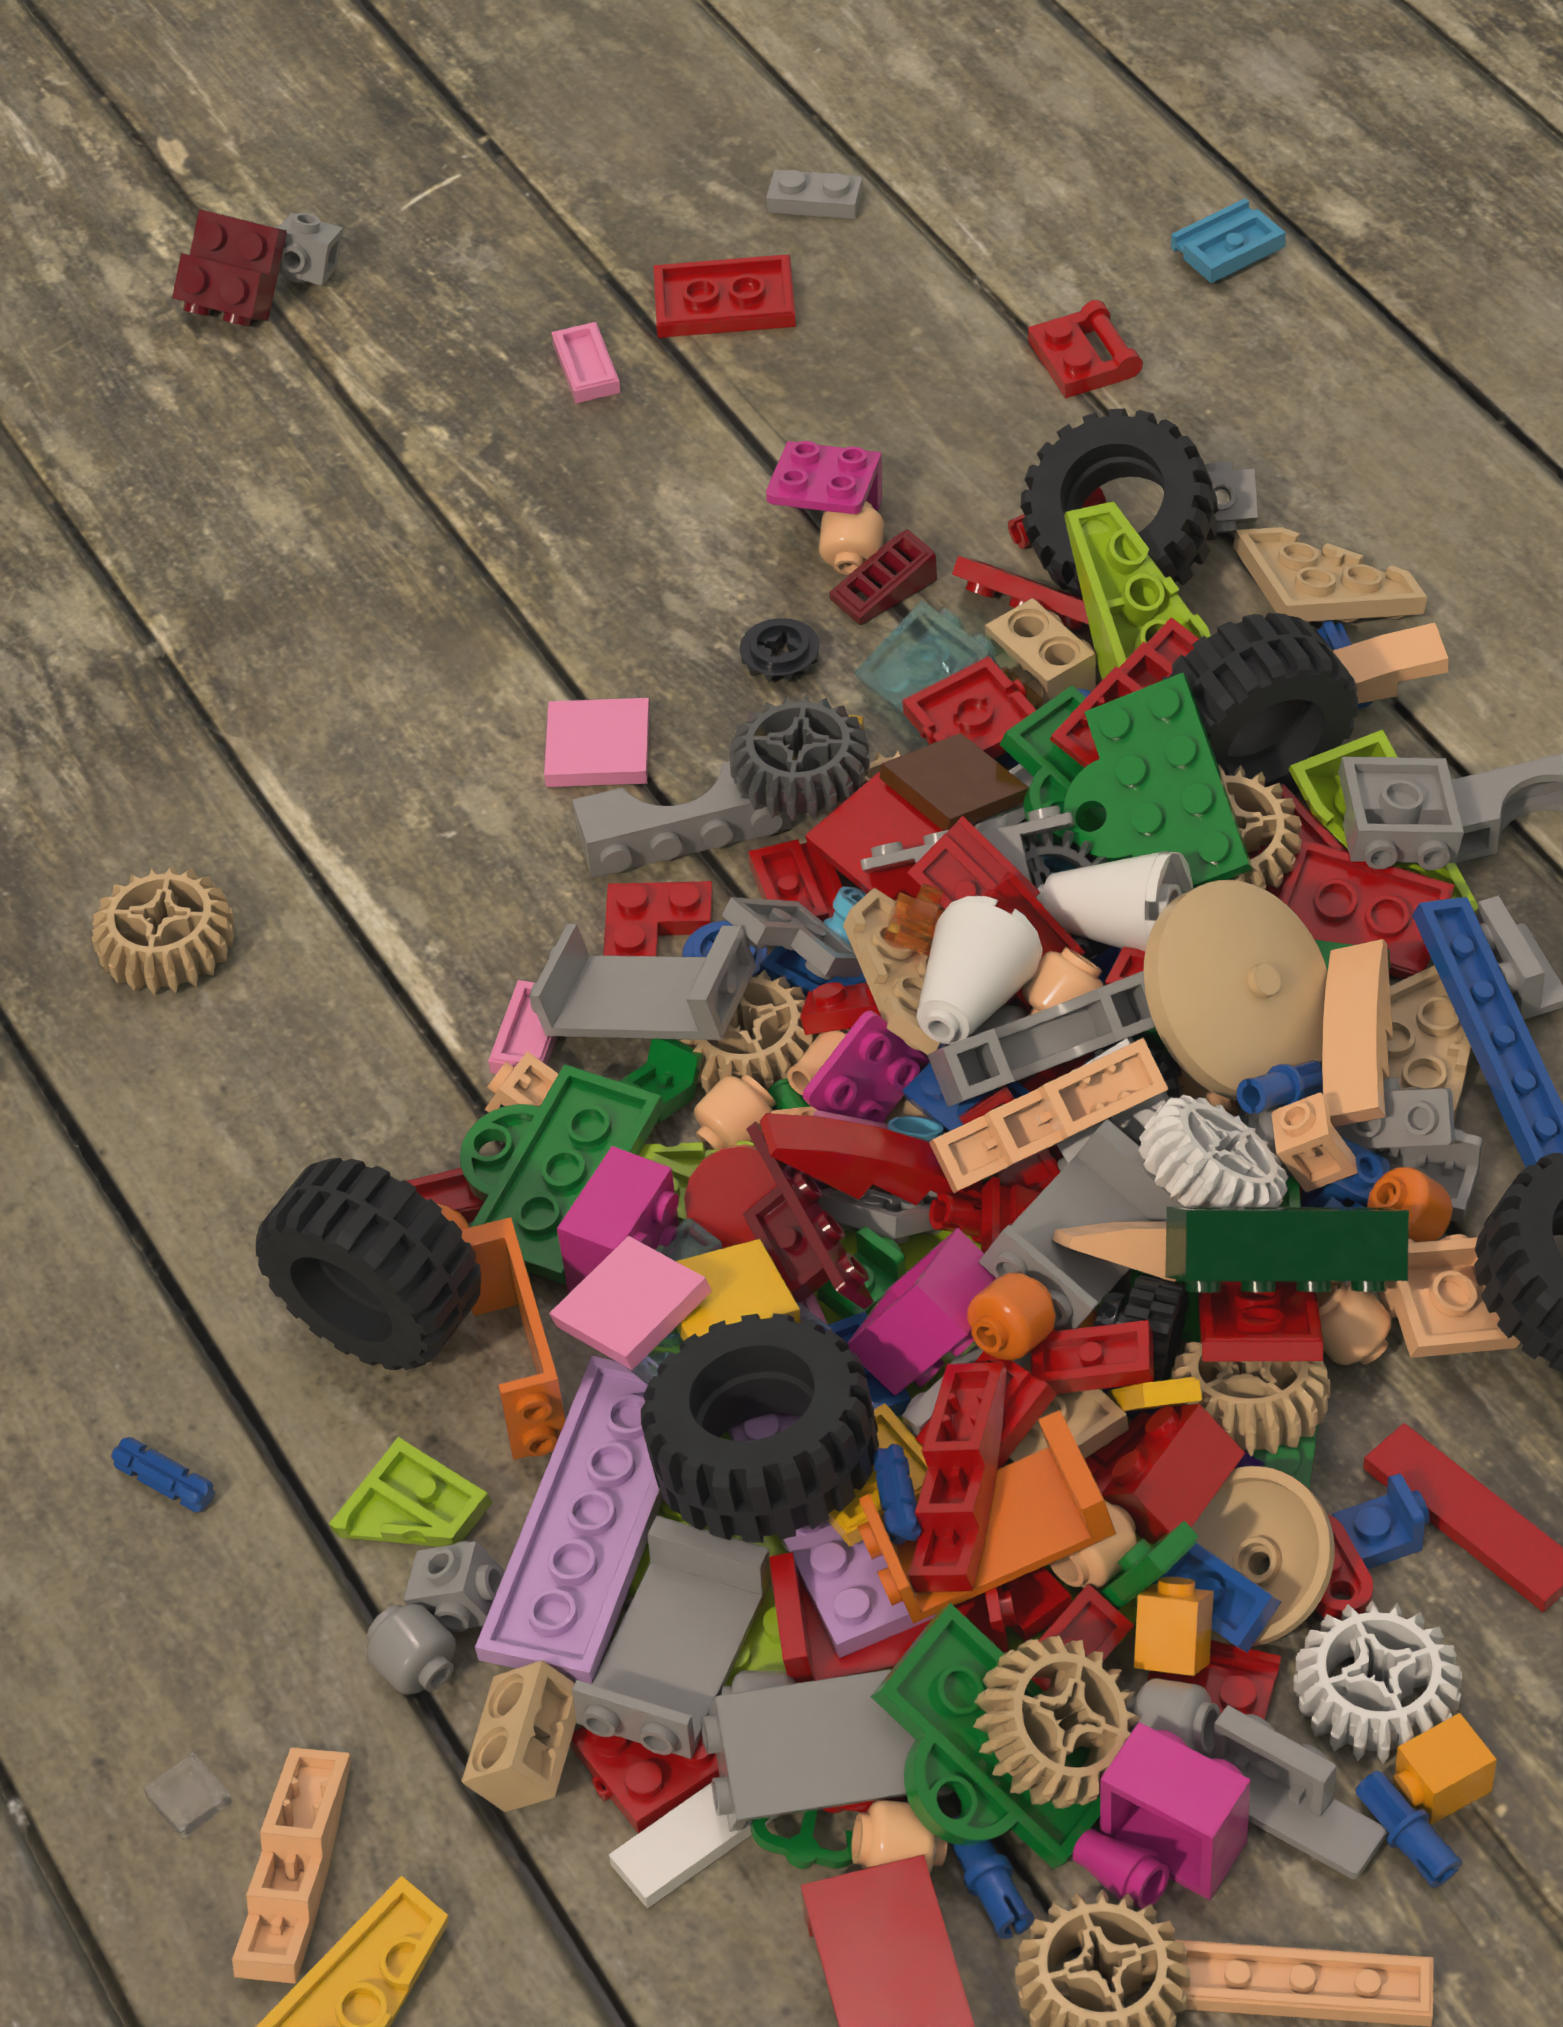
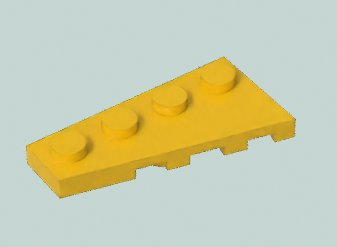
M401 1875L256 2027H391L448 1926V1914Z

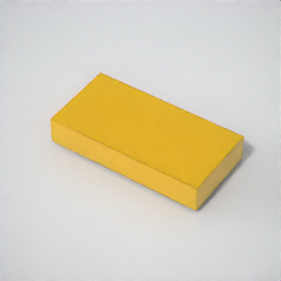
M1195 1377L1141 1383L1108 1390V1393H1106L1123 1412L1156 1409L1202 1401L1200 1380H1196Z

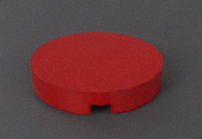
M741 1144L721 1148L705 1157L689 1177L684 1196L687 1221L697 1238L713 1251L756 1240L743 1213L778 1186L755 1146Z

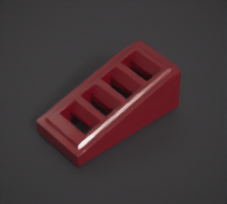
M906 529L889 540L875 554L829 592L830 600L855 622L862 625L936 581V554L910 530ZM878 582L883 587L879 589L874 583ZM862 592L869 599L864 602L856 594Z

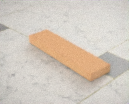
M1174 1940L1183 1942L1187 1953L1186 1961L1182 1962V1964L1187 1965V1968L1190 1969V1986H1179L1187 1993V2006L1185 2010L1432 2027L1433 1957Z

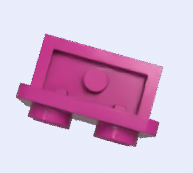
M787 441L766 489V501L773 505L846 514L861 512L866 501L872 505L874 510L878 511L882 502V452L867 451L860 447L842 448L817 445L811 441Z
M866 1011L859 1017L803 1091V1099L819 1111L884 1123V1120L904 1096L902 1090L930 1061L919 1050L911 1048L902 1038L886 1029L888 1023L873 1011Z

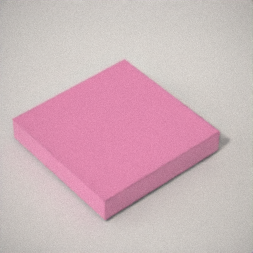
M649 698L548 701L544 768L546 787L647 784L650 725Z
M628 1236L549 1314L556 1327L633 1370L712 1290L707 1279L702 1275Z

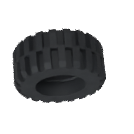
M1125 408L1110 409L1109 416L1099 418L1096 412L1082 416L1083 424L1073 429L1070 424H1067L1057 431L1060 439L1053 445L1045 442L1037 452L1041 462L1039 466L1032 464L1028 468L1024 480L1029 490H1024L1021 493L1020 506L1025 515L1022 522L1026 535L1044 570L1048 571L1052 581L1062 590L1069 589L1071 594L1083 598L1064 515L1067 511L1081 509L1087 498L1105 483L1124 477H1139L1160 485L1163 488L1164 496L1161 507L1154 519L1138 534L1149 548L1148 555L1165 578L1170 576L1174 583L1178 581L1182 586L1194 576L1190 568L1194 562L1199 565L1203 564L1210 553L1206 540L1211 541L1216 537L1218 523L1214 515L1219 511L1217 496L1212 486L1213 483L1204 461L1192 440L1188 436H1182L1178 426L1167 419L1161 420L1158 424L1153 413L1143 410L1136 411L1135 417H1130Z
M1267 613L1265 618L1259 614L1243 616L1242 622L1235 624L1229 621L1217 627V633L1208 638L1203 636L1193 643L1194 649L1186 656L1181 654L1172 664L1173 672L1169 677L1164 676L1161 681L1180 673H1184L1188 678L1217 765L1222 767L1226 776H1234L1236 769L1241 765L1245 770V778L1252 780L1255 775L1262 771L1265 776L1264 787L1280 783V786L1284 784L1295 795L1300 790L1289 772L1290 766L1339 747L1344 739H1350L1354 729L1353 718L1357 717L1358 710L1357 686L1354 678L1318 631L1311 627L1307 621L1281 613Z
M1552 1153L1541 1157L1536 1165H1528L1522 1170L1491 1212L1477 1238L1475 1252L1478 1260L1475 1262L1474 1268L1478 1285L1486 1286L1481 1293V1297L1488 1312H1496L1500 1320L1497 1326L1508 1339L1514 1335L1524 1345L1521 1351L1535 1360L1539 1355L1550 1361L1549 1368L1563 1373V1257L1558 1251L1553 1237L1555 1235H1563V1154Z
M330 1158L313 1163L302 1171L258 1228L256 1256L258 1257V1266L261 1274L269 1278V1288L276 1297H281L287 1304L286 1309L296 1319L301 1318L310 1326L309 1330L320 1339L322 1337L326 1338L334 1344V1348L344 1354L352 1353L358 1356L361 1362L372 1366L379 1363L385 1369L396 1371L402 1368L405 1370L414 1369L433 1361L480 1296V1264L475 1263L476 1253L471 1244L464 1242L462 1230L453 1220L449 1221L441 1213V1207L432 1199L426 1200L416 1192L417 1188L407 1181L403 1180L400 1182L391 1177L389 1171L378 1166L373 1168L367 1167L364 1161L352 1158L345 1161L341 1158Z
M773 1313L772 1319H760L758 1314L741 1316L742 1321L726 1325L725 1320L710 1325L709 1332L700 1337L694 1333L680 1344V1352L677 1355L671 1352L657 1368L658 1376L653 1375L643 1395L645 1403L641 1408V1425L658 1487L661 1488L663 1499L672 1511L681 1514L683 1521L701 1531L708 1526L710 1535L730 1541L733 1535L742 1536L745 1542H763L764 1536L778 1535L779 1539L783 1540L796 1536V1530L809 1525L813 1530L826 1523L829 1519L828 1513L834 1509L840 1513L855 1498L853 1489L861 1490L872 1473V1457L879 1448L878 1428L863 1365L857 1354L849 1350L847 1342L831 1331L825 1333L823 1326L807 1319H803L800 1324L796 1323L792 1316ZM772 1413H784L800 1417L790 1427L766 1438L751 1441H734L720 1438L731 1427L751 1417Z

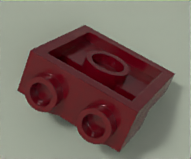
M199 209L190 254L181 253L172 298L184 301L183 311L210 316L211 308L224 312L223 321L250 327L251 319L269 321L287 230Z

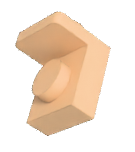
M528 1051L515 1068L508 1062H505L487 1086L495 1095L485 1110L491 1112L500 1108L501 1105L517 1104L540 1107L558 1073Z
M1322 1093L1314 1094L1272 1112L1276 1154L1305 1192L1358 1173L1355 1155L1331 1124L1328 1101Z

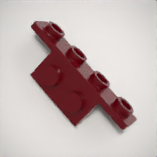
M755 1121L746 1130L778 1185L743 1213L756 1240H761L798 1304H801L830 1280L839 1294L865 1310L874 1303L864 1284L869 1280V1276L862 1264L851 1253L845 1251L841 1243L845 1238V1233L839 1223L828 1212L823 1211L817 1200L822 1197L821 1190L808 1174L770 1156L761 1125Z

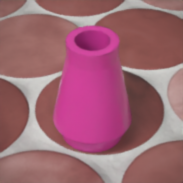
M1094 1829L1085 1831L1074 1847L1073 1861L1084 1867L1119 1902L1129 1893L1133 1899V1907H1138L1142 1910L1150 1904L1154 1906L1166 1889L1170 1875L1169 1867L1161 1862V1857L1156 1851L1103 1835Z

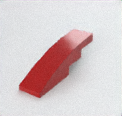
M1171 617L1147 643L1143 641L1119 668L1115 666L1051 735L1050 741L1084 768L1099 760L1100 758L1084 712L1158 683L1164 676L1169 677L1173 672L1172 664L1181 654L1186 656L1194 649L1192 644L1199 640V638Z
M766 1113L760 1120L771 1157L858 1200L873 1184L916 1206L930 1190L937 1194L945 1193L971 1201H980L982 1198V1180L953 1193L928 1141L878 1126L827 1117Z
M1004 1362L947 1364L921 1450L928 1469L915 1510L916 1518L921 1526V1533L908 1573L914 1592L973 1591L985 1543L996 1481L1007 1374Z

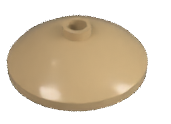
M1261 1466L1234 1468L1191 1528L1199 1536L1196 1539L1198 1544L1281 1601V1604L1252 1645L1258 1646L1287 1635L1302 1624L1317 1607L1327 1589L1333 1570L1335 1556L1334 1537L1325 1509L1317 1497L1301 1482L1282 1471ZM1269 1557V1569L1264 1574L1258 1575L1257 1568L1259 1563ZM1213 1629L1211 1630V1640L1234 1645Z

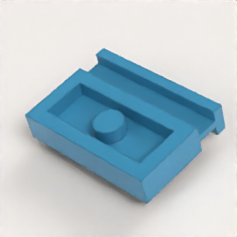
M1244 198L1172 233L1171 249L1174 252L1181 251L1183 259L1205 279L1213 283L1284 248L1286 232L1259 209L1253 211L1249 207V201Z

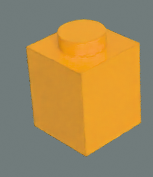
M1162 1577L1158 1579V1584H1153L1138 1594L1134 1668L1194 1676L1209 1665L1214 1591L1195 1589V1581L1192 1579Z
M1458 1713L1397 1747L1393 1784L1413 1809L1417 1808L1418 1810L1424 1809L1427 1811L1430 1817L1428 1822L1430 1825H1433L1492 1792L1497 1759L1461 1713Z

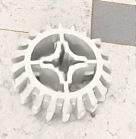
M1182 1095L1179 1099L1171 1097L1164 1106L1162 1105L1145 1124V1130L1139 1137L1141 1145L1138 1151L1142 1158L1145 1159L1143 1165L1146 1170L1156 1176L1154 1181L1156 1185L1164 1187L1171 1194L1170 1200H1177L1185 1207H1278L1282 1203V1197L1288 1190L1285 1183L1288 1176L1285 1170L1281 1168V1159L1270 1151V1143L1262 1140L1255 1133L1256 1128H1250L1245 1125L1239 1115L1234 1117L1227 1113L1222 1105L1214 1107L1201 1097L1196 1100L1186 1095Z
M1372 1600L1366 1607V1613L1358 1614L1347 1604L1346 1608L1342 1611L1341 1621L1326 1614L1321 1622V1630L1309 1631L1305 1638V1648L1300 1649V1653L1296 1656L1295 1669L1298 1672L1294 1675L1293 1687L1296 1696L1299 1697L1298 1708L1302 1718H1312L1311 1729L1314 1731L1315 1737L1330 1733V1745L1334 1752L1346 1744L1352 1745L1353 1755H1355L1357 1762L1365 1755L1366 1750L1377 1751L1378 1758L1384 1764L1389 1758L1390 1750L1397 1749L1398 1746L1451 1718L1452 1714H1455L1456 1710L1459 1709L1461 1694L1458 1692V1689L1461 1688L1462 1672L1460 1667L1455 1665L1457 1655L1454 1651V1645H1443L1444 1635L1441 1633L1440 1626L1424 1630L1425 1620L1421 1612L1409 1619L1401 1617L1402 1610L1398 1603L1390 1609L1389 1613H1380ZM1349 1657H1354L1355 1662L1350 1666L1342 1668L1340 1675L1328 1677L1338 1664ZM1426 1685L1427 1689L1416 1701L1406 1707H1402L1401 1699L1413 1695L1414 1688Z

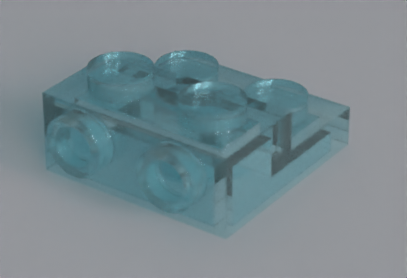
M921 600L859 666L854 674L864 686L906 717L903 714V699L988 656L999 668L1000 666L994 658L998 654L997 649L984 636L977 632L972 637L962 630L964 625L952 612L945 607H942L937 612Z

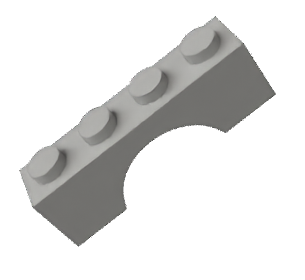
M1563 754L1546 756L1534 761L1508 767H1499L1491 771L1451 779L1464 830L1456 863L1497 854L1501 832L1511 821L1519 816L1543 810L1563 812Z
M730 761L722 763L718 780L707 793L691 802L680 805L658 806L648 804L634 798L623 788L572 800L577 836L592 878L619 873L627 869L667 861L676 857L712 848H720L725 845L791 829V818L787 812H781L772 818L767 807L754 810L750 799L741 798L737 785L734 784V778L731 777Z
M1144 971L928 1054L947 1107L1155 1028L1145 994Z

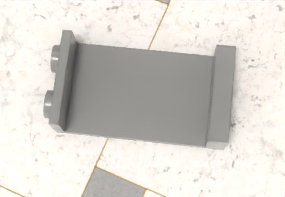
M567 924L556 946L552 948L549 960L538 981L532 986L529 996L533 1012L537 1014L546 1036L722 1040L756 968V963L742 926H721L707 957L589 955L577 924Z
M1108 1119L1103 1122L1078 1154L1011 1226L1008 1224L978 1261L995 1278L1012 1272L1022 1273L1040 1281L1052 1297L1056 1314L1054 1328L1057 1331L1077 1329L1130 1268L1067 1248L1052 1241L1056 1229L1107 1222L1166 1221L1167 1207H1184L1177 1200H1170L1171 1194L1164 1187L1156 1185L1154 1182L1156 1176L1147 1171L1143 1165L1145 1159L1142 1158L1138 1151L1139 1146Z
M656 1515L647 1534L651 1562L592 1684L576 1680L572 1689L577 1724L583 1725L596 1735L603 1737L619 1736L641 1743L645 1748L657 1754L668 1755L673 1753L691 1759L702 1736L701 1717L709 1716L708 1709L714 1697L721 1695L722 1687L727 1682L772 1583L769 1548L732 1538L730 1541L710 1535L708 1530L703 1529L701 1531L691 1525Z
M892 1669L715 1696L708 1709L709 1716L701 1717V1731L706 1753H716L720 1777L712 1778L713 1802L717 1816L727 1815L729 1831L742 1830L748 1820L907 1796L904 1785V1767L907 1755L915 1739L870 1697ZM940 1787L937 1799L948 1798L953 1790L947 1787Z

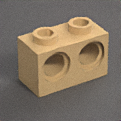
M1033 598L985 625L986 657L989 656L1011 682L1018 679L1025 688L1027 698L1038 708L1071 685L1076 689H1086L1089 691H1093L1096 688L1097 658L1092 646L1086 640L1077 638L1063 625L1061 619L1054 612H1048Z
M543 1660L493 1676L462 1783L504 1812L555 1798L577 1722L572 1694L575 1683Z

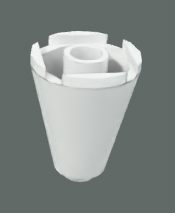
M1161 851L1052 873L1046 879L1045 884L1039 886L1038 890L1041 893L1036 899L1067 933L1121 949L1124 946L1145 951L1149 935L1158 916L1168 904L1183 894V891L1192 890L1193 884L1189 865L1183 854Z
M966 896L951 902L939 917L935 927L917 1009L918 1024L931 1039L943 1044H953L966 1039L1035 975L1043 948L1036 929L1026 916L1014 909L1012 914H1009L995 907L998 902L996 899L987 896Z

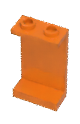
M510 1217L462 1229V1239L464 1242L471 1244L476 1253L475 1263L480 1264L481 1270L480 1296L471 1309L473 1316L517 1305L537 1375L498 1384L513 1460L549 1454L556 1446L565 1423L558 1377L512 1219Z
M1060 1410L1038 1419L1048 1446L1047 1448L997 1470L987 1533L973 1591L914 1592L908 1573L919 1537L915 1541L906 1540L902 1545L894 1544L890 1541L889 1533L885 1530L884 1520L881 1521L870 1494L859 1498L868 1522L858 1525V1530L871 1559L884 1556L888 1567L878 1571L877 1574L891 1606L903 1601L913 1624L937 1614L941 1608L949 1603L955 1606L1116 1535L1102 1494Z

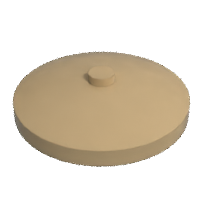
M1218 880L1203 884L1181 894L1168 904L1158 916L1148 938L1144 958V986L1148 1008L1156 1030L1165 1047L1179 1066L1206 1089L1225 1098L1237 1100V1088L1242 1080L1265 1075L1273 1066L1279 1064L1295 1066L1312 1060L1321 1063L1325 987L1328 971L1314 938L1299 917L1284 902L1268 891L1253 884L1235 880Z

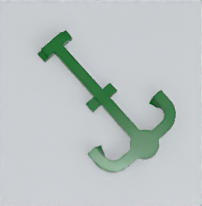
M818 1810L803 1812L799 1834L794 1835L790 1839L774 1835L767 1830L765 1823L769 1817L751 1821L750 1830L754 1841L767 1851L786 1856L787 1861L796 1868L807 1869L817 1864L828 1868L840 1869L853 1863L851 1853L852 1830H844L847 1846L842 1851H833L819 1847L818 1842L812 1837Z

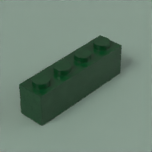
M1167 1207L1165 1277L1185 1281V1291L1221 1292V1282L1241 1281V1291L1276 1292L1277 1281H1296V1291L1331 1292L1332 1281H1351L1352 1291L1386 1292L1387 1281H1408L1409 1211L1388 1207Z

